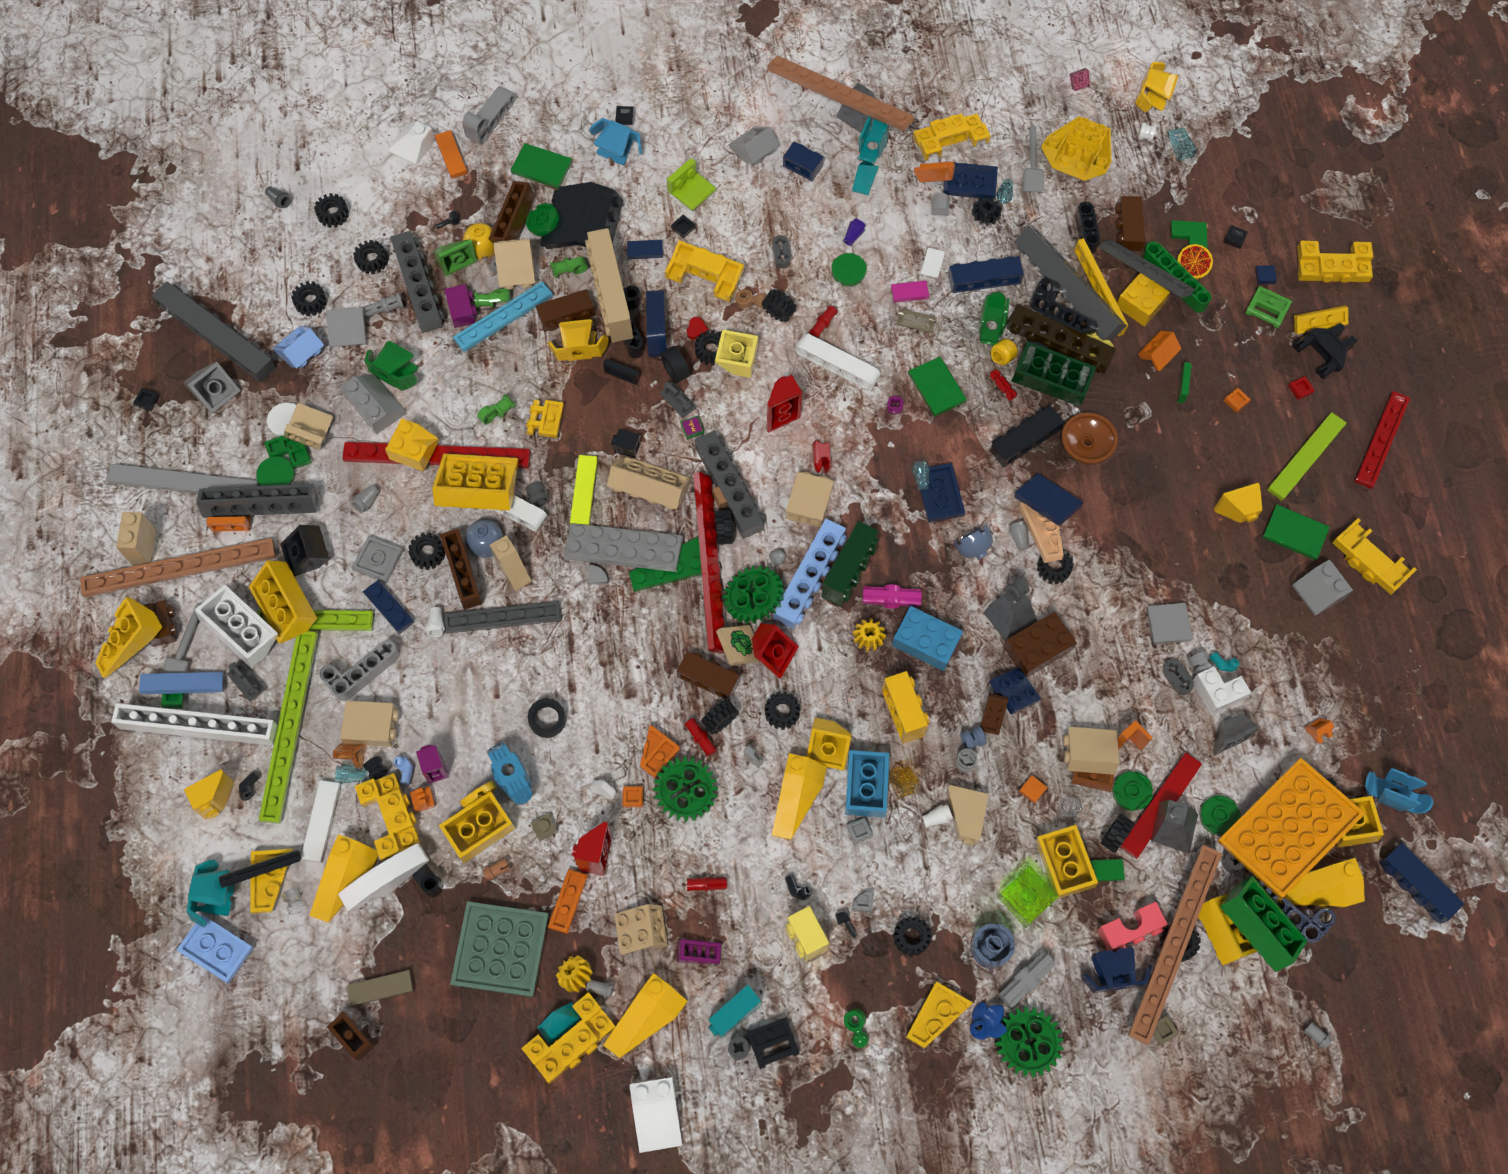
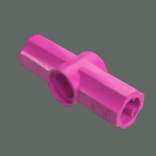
M898 585L863 587V604L883 605L885 608L890 609L899 608L900 606H921V589H904Z

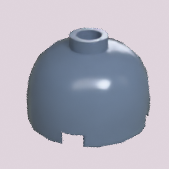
M486 519L477 520L466 530V546L474 556H481V558L493 557L490 544L502 538L503 533L495 522Z
M984 525V530L978 528L961 537L960 543L957 540L953 542L962 556L966 558L976 557L979 560L988 555L986 551L991 548L993 537L987 525Z

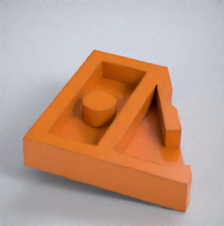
M650 725L640 768L656 780L657 772L662 773L661 767H667V762L669 760L672 761L681 748Z

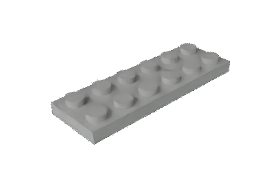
M571 523L563 556L566 560L677 572L683 536Z

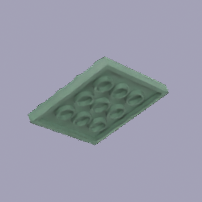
M467 901L450 985L534 998L549 913Z

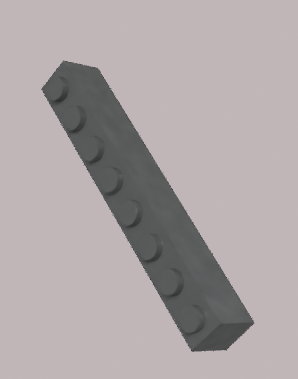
M1028 225L1014 241L1018 245L1017 249L1029 257L1028 261L1033 266H1038L1039 272L1044 278L1059 282L1060 291L1063 294L1062 298L1068 303L1071 302L1074 305V310L1096 320L1098 325V332L1096 334L1100 339L1113 341L1127 326L1125 322L1040 231Z
M166 281L151 295L160 308L260 383L276 368L273 363L274 359L270 354L261 352L260 348L254 342L249 343L242 333L239 332L237 334L234 332L230 324L222 323L215 313L210 314L203 304L200 303L198 305L191 295L182 293L183 291L176 284L172 285Z

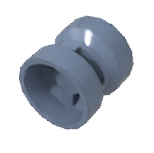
M980 726L973 728L972 731L965 730L960 732L965 749H973L977 745L980 747L986 745V738Z

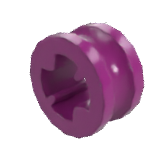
M892 396L888 399L887 410L889 413L894 415L901 413L904 405L902 398ZM892 403H898V408L896 406L892 407Z

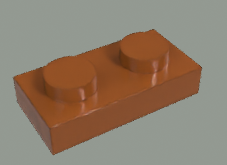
M1073 771L1071 784L1111 792L1114 774Z

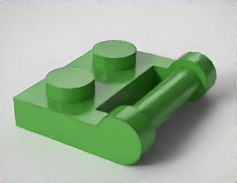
M1259 286L1245 314L1262 319L1278 329L1292 301ZM1255 305L1277 315L1278 318L1255 309Z

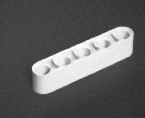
M807 333L803 334L794 348L795 352L801 357L867 390H872L881 375V372L874 366Z
M515 495L510 511L493 510L535 532L538 531L547 517V514L542 509Z

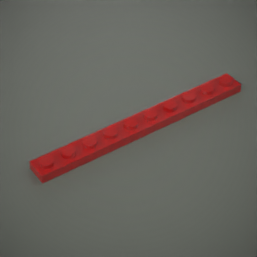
M344 442L342 456L344 462L401 464L389 459L385 450L388 443ZM437 445L427 464L440 465L443 454L518 458L517 468L529 469L530 449Z
M699 471L694 473L693 476L708 650L722 654L725 652L716 631L719 628H724L725 623L722 609L712 480L710 476Z

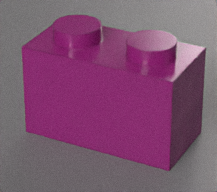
M465 284L444 289L454 328L474 324V316H477L475 305L471 306L470 301H473L471 290L467 291Z
M425 745L419 751H416L422 774L429 784L449 778L443 757L436 745Z

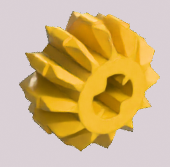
M872 618L869 620V623L863 619L861 624H856L853 636H855L854 643H859V649L865 646L867 652L870 647L876 651L877 645H883L882 640L886 638V635L883 633L885 628L879 627V621L874 624Z
M578 955L576 957L570 956L568 961L563 960L564 964L558 967L559 972L556 976L559 985L570 993L576 991L579 993L580 988H586L585 984L591 981L589 976L593 972L587 960Z

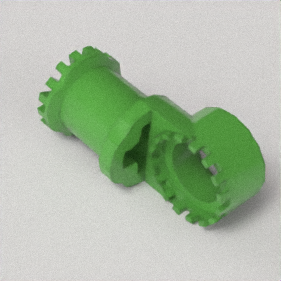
M580 256L572 260H568L566 257L562 261L550 263L555 278L566 272L581 274L588 269L585 258H580Z
M496 289L489 294H478V292H475V308L479 309V307L485 306L494 308V302L503 303L506 300L507 302L508 300L510 301L509 289Z
M504 394L503 398L496 404H492L490 407L484 406L478 412L477 418L487 425L496 416L503 418L510 408L515 407V403L509 396Z

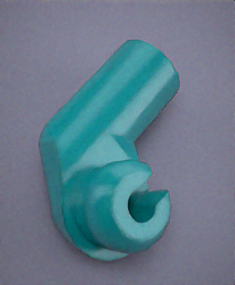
M1217 652L1209 657L1221 671L1233 672L1240 665L1236 658L1223 660Z

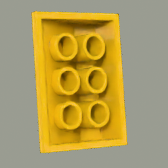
M443 454L432 487L434 506L510 511L514 497L518 458Z

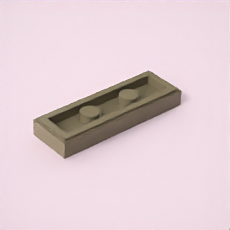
M410 970L347 985L351 1007L414 992Z

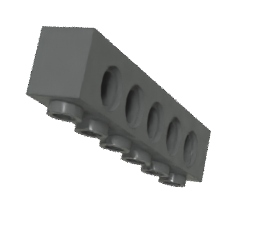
M411 230L390 236L422 333L442 328L441 320L444 317L441 309L437 310L436 308L439 302L436 294L432 295L431 293L434 287L431 280L427 281L426 276H429L426 265L422 266L421 262L424 261L422 252L417 251V247H420L417 237L412 236Z
M713 431L694 439L695 449L715 487L719 486L727 501V510L731 511V518L742 539L763 531L765 519L761 512H757L754 498L749 497L746 483L744 481L741 482L739 478L740 472L737 466L734 467L732 465V457L729 451H725L723 448L724 442L721 436H717L716 432ZM712 452H717L718 454H717V455H711L710 453H712ZM720 467H725V468H727V469L721 471V470H719L718 468H720ZM733 482L734 485L728 486L726 483ZM737 497H740V498H742L743 500H742V501H735L734 499L737 498ZM750 513L751 516L744 517L742 514Z
M314 484L199 489L196 503L202 518L316 513L318 496Z

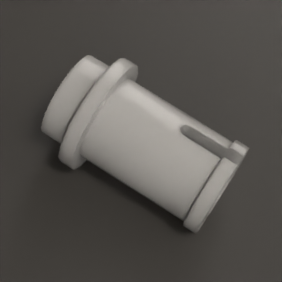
M591 979L587 983L586 992L602 995L605 999L607 997L611 998L614 985L610 984V982L603 983Z
M1313 1022L1309 1023L1303 1031L1319 1044V1048L1326 1049L1332 1042L1330 1034L1326 1035Z

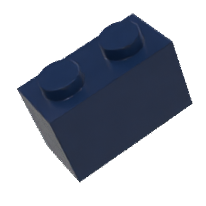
M793 142L783 156V167L813 181L823 167L824 156L806 148L802 144Z

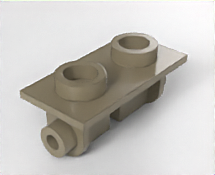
M905 308L900 309L897 325L932 333L935 316L908 311Z

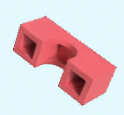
M1157 902L1138 909L1133 913L1137 920L1136 930L1125 928L1120 918L1101 926L1097 931L1107 951L1115 950L1117 952L1118 949L1127 948L1126 945L1131 942L1137 945L1145 941L1144 936L1152 934L1154 937L1164 932L1163 928L1168 923Z

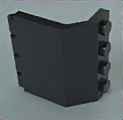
M593 182L561 186L558 190H554L551 204L558 210L559 222L550 233L541 237L540 246L546 249L575 245L586 247L585 240H588L587 232L606 228L609 229L613 243L623 205V199L614 189Z

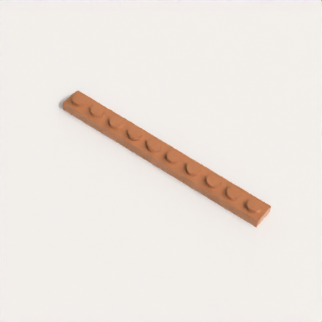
M778 55L767 65L768 71L901 131H904L914 121L913 115Z
M268 538L80 577L81 593L83 597H89L276 558L274 540Z
M1205 845L1200 847L1127 1035L1145 1045L1150 1044L1222 853Z

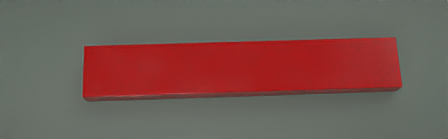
M1392 391L1354 482L1370 489L1374 487L1409 403V397Z
M1185 752L1121 844V849L1135 859L1140 856L1152 838L1159 803L1167 800L1177 802L1202 766L1201 762Z

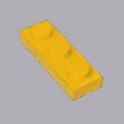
M1344 305L1294 315V333L1303 334L1312 328H1333L1340 323L1348 325V307Z

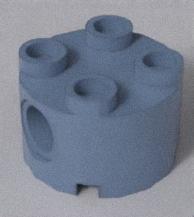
M1001 924L984 925L972 938L970 951L973 958L978 964L987 969L1000 968L1014 954V936L1009 929Z

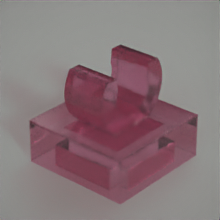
M1087 68L1069 74L1072 90L1077 91L1090 86L1089 70Z

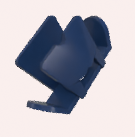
M1134 948L1118 949L1116 953L1111 950L1101 951L1092 956L1091 960L1102 987H1098L1086 973H1083L1081 978L1093 993L1130 989L1147 984L1152 966L1147 964L1141 981L1136 982Z

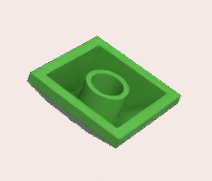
M471 239L449 243L433 251L436 261L445 276L477 262Z

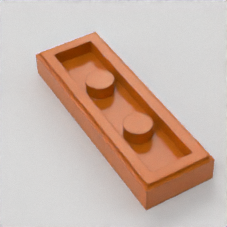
M451 130L434 135L451 179L468 174Z
M568 869L548 929L568 935L588 874Z

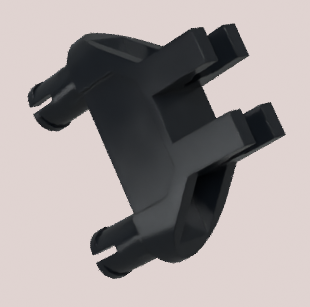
M1340 323L1332 329L1312 328L1307 330L1302 338L1293 343V348L1297 352H1301L1311 345L1327 362V364L1317 369V374H1322L1320 377L1324 379L1332 372H1339L1343 369L1347 351L1354 347L1353 344L1358 340L1351 336L1342 342L1338 337L1341 336L1345 327Z

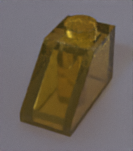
M898 766L890 772L889 779L897 799L916 793L920 782L910 766Z

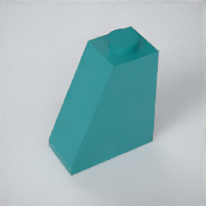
M746 985L708 1019L710 1023L708 1026L709 1030L715 1037L719 1035L721 1039L724 1038L761 1007V1000L751 987Z

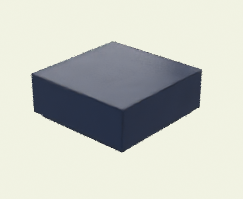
M1274 265L1256 266L1257 284L1276 283Z

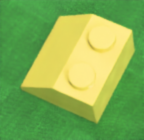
M722 330L715 363L733 375L751 378L758 350V336Z

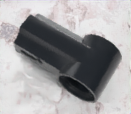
M427 864L412 874L421 889L429 897L440 895L443 885ZM436 882L433 889H427L429 883Z

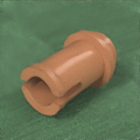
M505 858L489 867L485 866L486 869L482 871L487 881L491 879L493 881L495 877L509 871L510 868Z

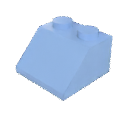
M298 326L272 349L291 367L301 368L307 364L308 358L314 357L321 352L320 348L324 344L311 328Z

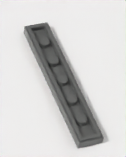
M1111 239L1100 243V249L1179 297L1183 298L1192 295L1194 291L1192 287Z
M559 601L444 614L446 634L561 621Z

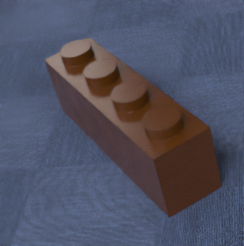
M513 181L489 236L492 244L497 241L518 239L536 196L529 183Z
M459 529L440 534L464 610L483 604Z

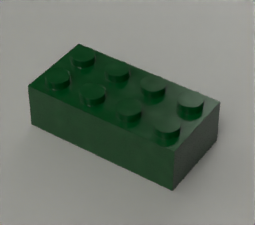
M1027 341L1012 382L1081 407L1096 366Z
M860 521L857 522L823 582L821 598L841 608L844 602H849L853 587L858 586L862 571L865 572L867 570L870 557L874 556L877 552V545L880 541L878 530Z

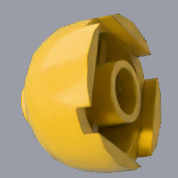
M484 223L470 225L463 235V241L471 239L478 260L487 256L489 258L495 254L494 245L489 240L493 228Z

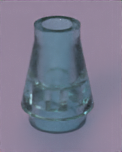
M1005 179L996 193L1000 203L1006 204L1013 199V182L1010 179Z
M914 462L911 469L917 489H928L930 472L928 462Z
M344 764L336 766L335 782H340V784L364 782L365 769H358Z

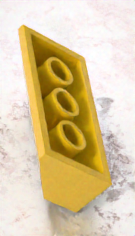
M267 560L249 585V589L266 621L278 633L276 638L278 643L282 644L307 632L317 617L287 562Z

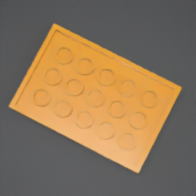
M1300 758L1218 840V843L1282 900L1366 813L1306 761Z

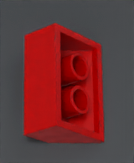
M792 375L783 376L774 384L767 403L766 430L768 433L801 418L802 391Z
M608 822L601 823L580 837L578 844H574L572 856H574V861H576L580 872L604 876L612 841Z

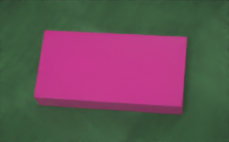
M926 280L891 284L894 303L929 299Z

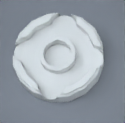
M278 404L268 413L267 425L277 437L284 436L286 425L290 423L296 408L295 404Z

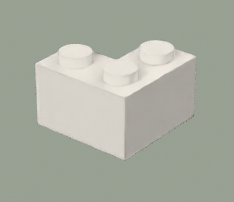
M1215 666L1197 674L1193 679L1194 687L1210 715L1246 700L1251 694L1242 676L1224 683Z

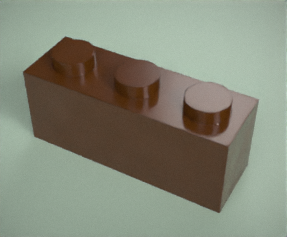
M1121 196L1119 203H1116L1115 214H1118L1116 228L1119 229L1117 243L1130 251H1142L1145 244L1142 197Z
M587 289L535 305L544 332L556 330L561 322L587 320L595 316L594 306Z
M687 651L677 669V678L725 700H731L740 682V675H738L737 671L731 668L725 669L714 660H705L702 655L696 652L690 653Z

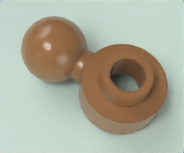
M743 289L736 293L735 300L740 308H748L753 303L757 307H763L761 303L766 295L758 293L756 296H753L751 291Z

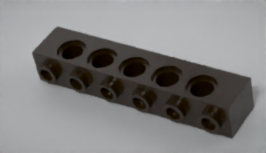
M1017 304L1008 319L1007 330L1012 334L1023 336L1029 342L1030 340L1040 342L1047 346L1049 350L1096 366L1095 372L1105 374L1115 356L1116 348L1020 304ZM1024 324H1030L1031 326L1026 327ZM1045 331L1047 334H1041L1040 332ZM1056 339H1062V340H1064V341H1063V342H1059V341H1057ZM1089 354H1095L1097 357H1091Z

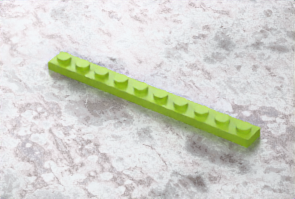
M307 631L295 639L259 815L260 822L281 824L318 638L317 632Z

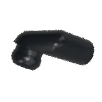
M253 771L239 784V797L243 801L251 799L253 795L252 785L259 779Z
M794 875L785 878L792 897L807 900L811 896V889L797 885Z

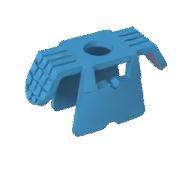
M601 118L589 129L592 135L601 132L594 141V145L599 147L596 151L597 155L606 159L612 158L613 162L624 165L632 141L638 143L639 155L642 154L640 133L631 130L629 127Z
M504 742L496 744L487 750V754L493 763L491 764V770L495 781L509 799H513L516 804L527 803L532 797L530 789L532 787L531 780L519 757L513 752L510 753ZM506 764L514 766V773L510 776L502 773V767Z
M1393 768L1390 769L1384 780L1376 777L1375 773L1371 771L1367 775L1365 783L1366 792L1368 795L1378 798V802L1398 811L1407 810L1414 814L1426 813L1433 806V798L1430 795L1412 792L1414 789L1426 786L1427 783Z

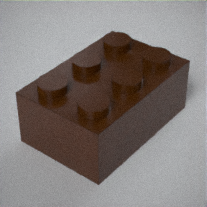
M1054 611L1007 639L1003 648L1017 668L1020 667L1028 678L1073 651L1077 642Z

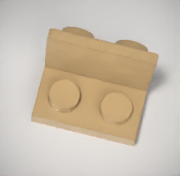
M298 403L290 423L286 425L284 437L320 450L333 416Z
M646 904L614 915L621 955L649 947H668L662 906Z

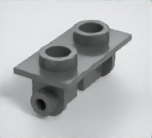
M667 381L664 384L665 388L660 394L682 418L697 408L674 382L670 383Z
M233 662L229 665L230 669L226 674L249 702L266 690L243 662L237 664Z

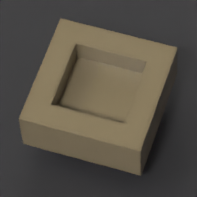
M549 813L530 822L539 842L558 833Z
M1168 1016L1158 1021L1153 1033L1159 1045L1179 1035Z

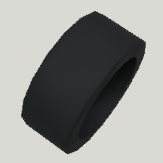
M672 346L660 353L664 368L675 383H679L690 376L686 361L676 347Z
M540 699L533 703L528 711L529 726L540 737H555L565 727L566 715L564 708L554 699ZM542 708H553L558 713L557 724L552 728L542 729L535 721L537 712Z

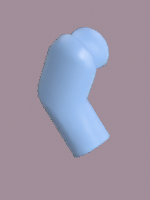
M397 756L393 763L402 772L400 783L410 785L413 765L406 757Z

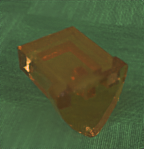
M340 743L333 750V759H350L357 769H363L364 744Z

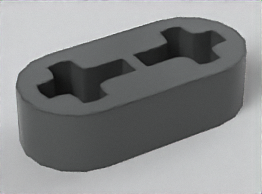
M778 235L773 239L772 244L774 260L777 267L784 269L791 264L788 239L785 236ZM779 242L783 245L782 249L779 247ZM781 255L784 256V262L781 260Z
M1168 661L1163 667L1164 676L1178 694H1189L1194 687L1193 680L1178 661ZM1170 667H1171V668H1174V667H1175V668H1176L1175 673H1174L1173 671H1172V672H1169V671H1168L1169 668H1170ZM1182 683L1188 684L1187 688H1181L1180 685Z

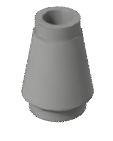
M370 485L353 497L351 501L352 506L359 512L367 511L379 491Z
M1024 521L1011 524L1009 532L1019 551L1030 548L1028 529Z

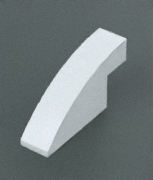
M415 844L374 867L347 886L338 895L348 911L358 910L372 898L386 897L425 865L429 859L421 845Z

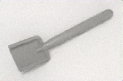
M1031 125L1029 128L1031 168H1026L1023 171L1022 192L1043 193L1044 170L1036 169V126Z
M201 603L196 604L175 658L167 657L165 659L162 673L187 672L188 662L182 660V657L199 620L195 609Z

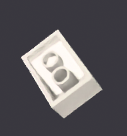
M673 1078L629 1084L639 1153L682 1146Z

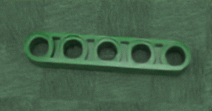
M1155 241L1149 242L1146 245L1142 258L1194 289L1192 295L1181 299L1195 312H1204L1212 298L1210 292L1163 246Z

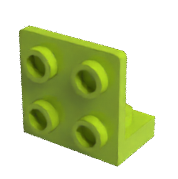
M692 158L667 178V191L691 211L695 210L716 191L715 186L696 172V161Z

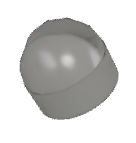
M775 550L769 553V558L773 565L777 567L784 562L785 554L780 550Z

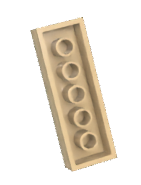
M609 229L587 232L588 240H585L587 254L605 324L606 335L611 337L612 343L632 339L630 315Z

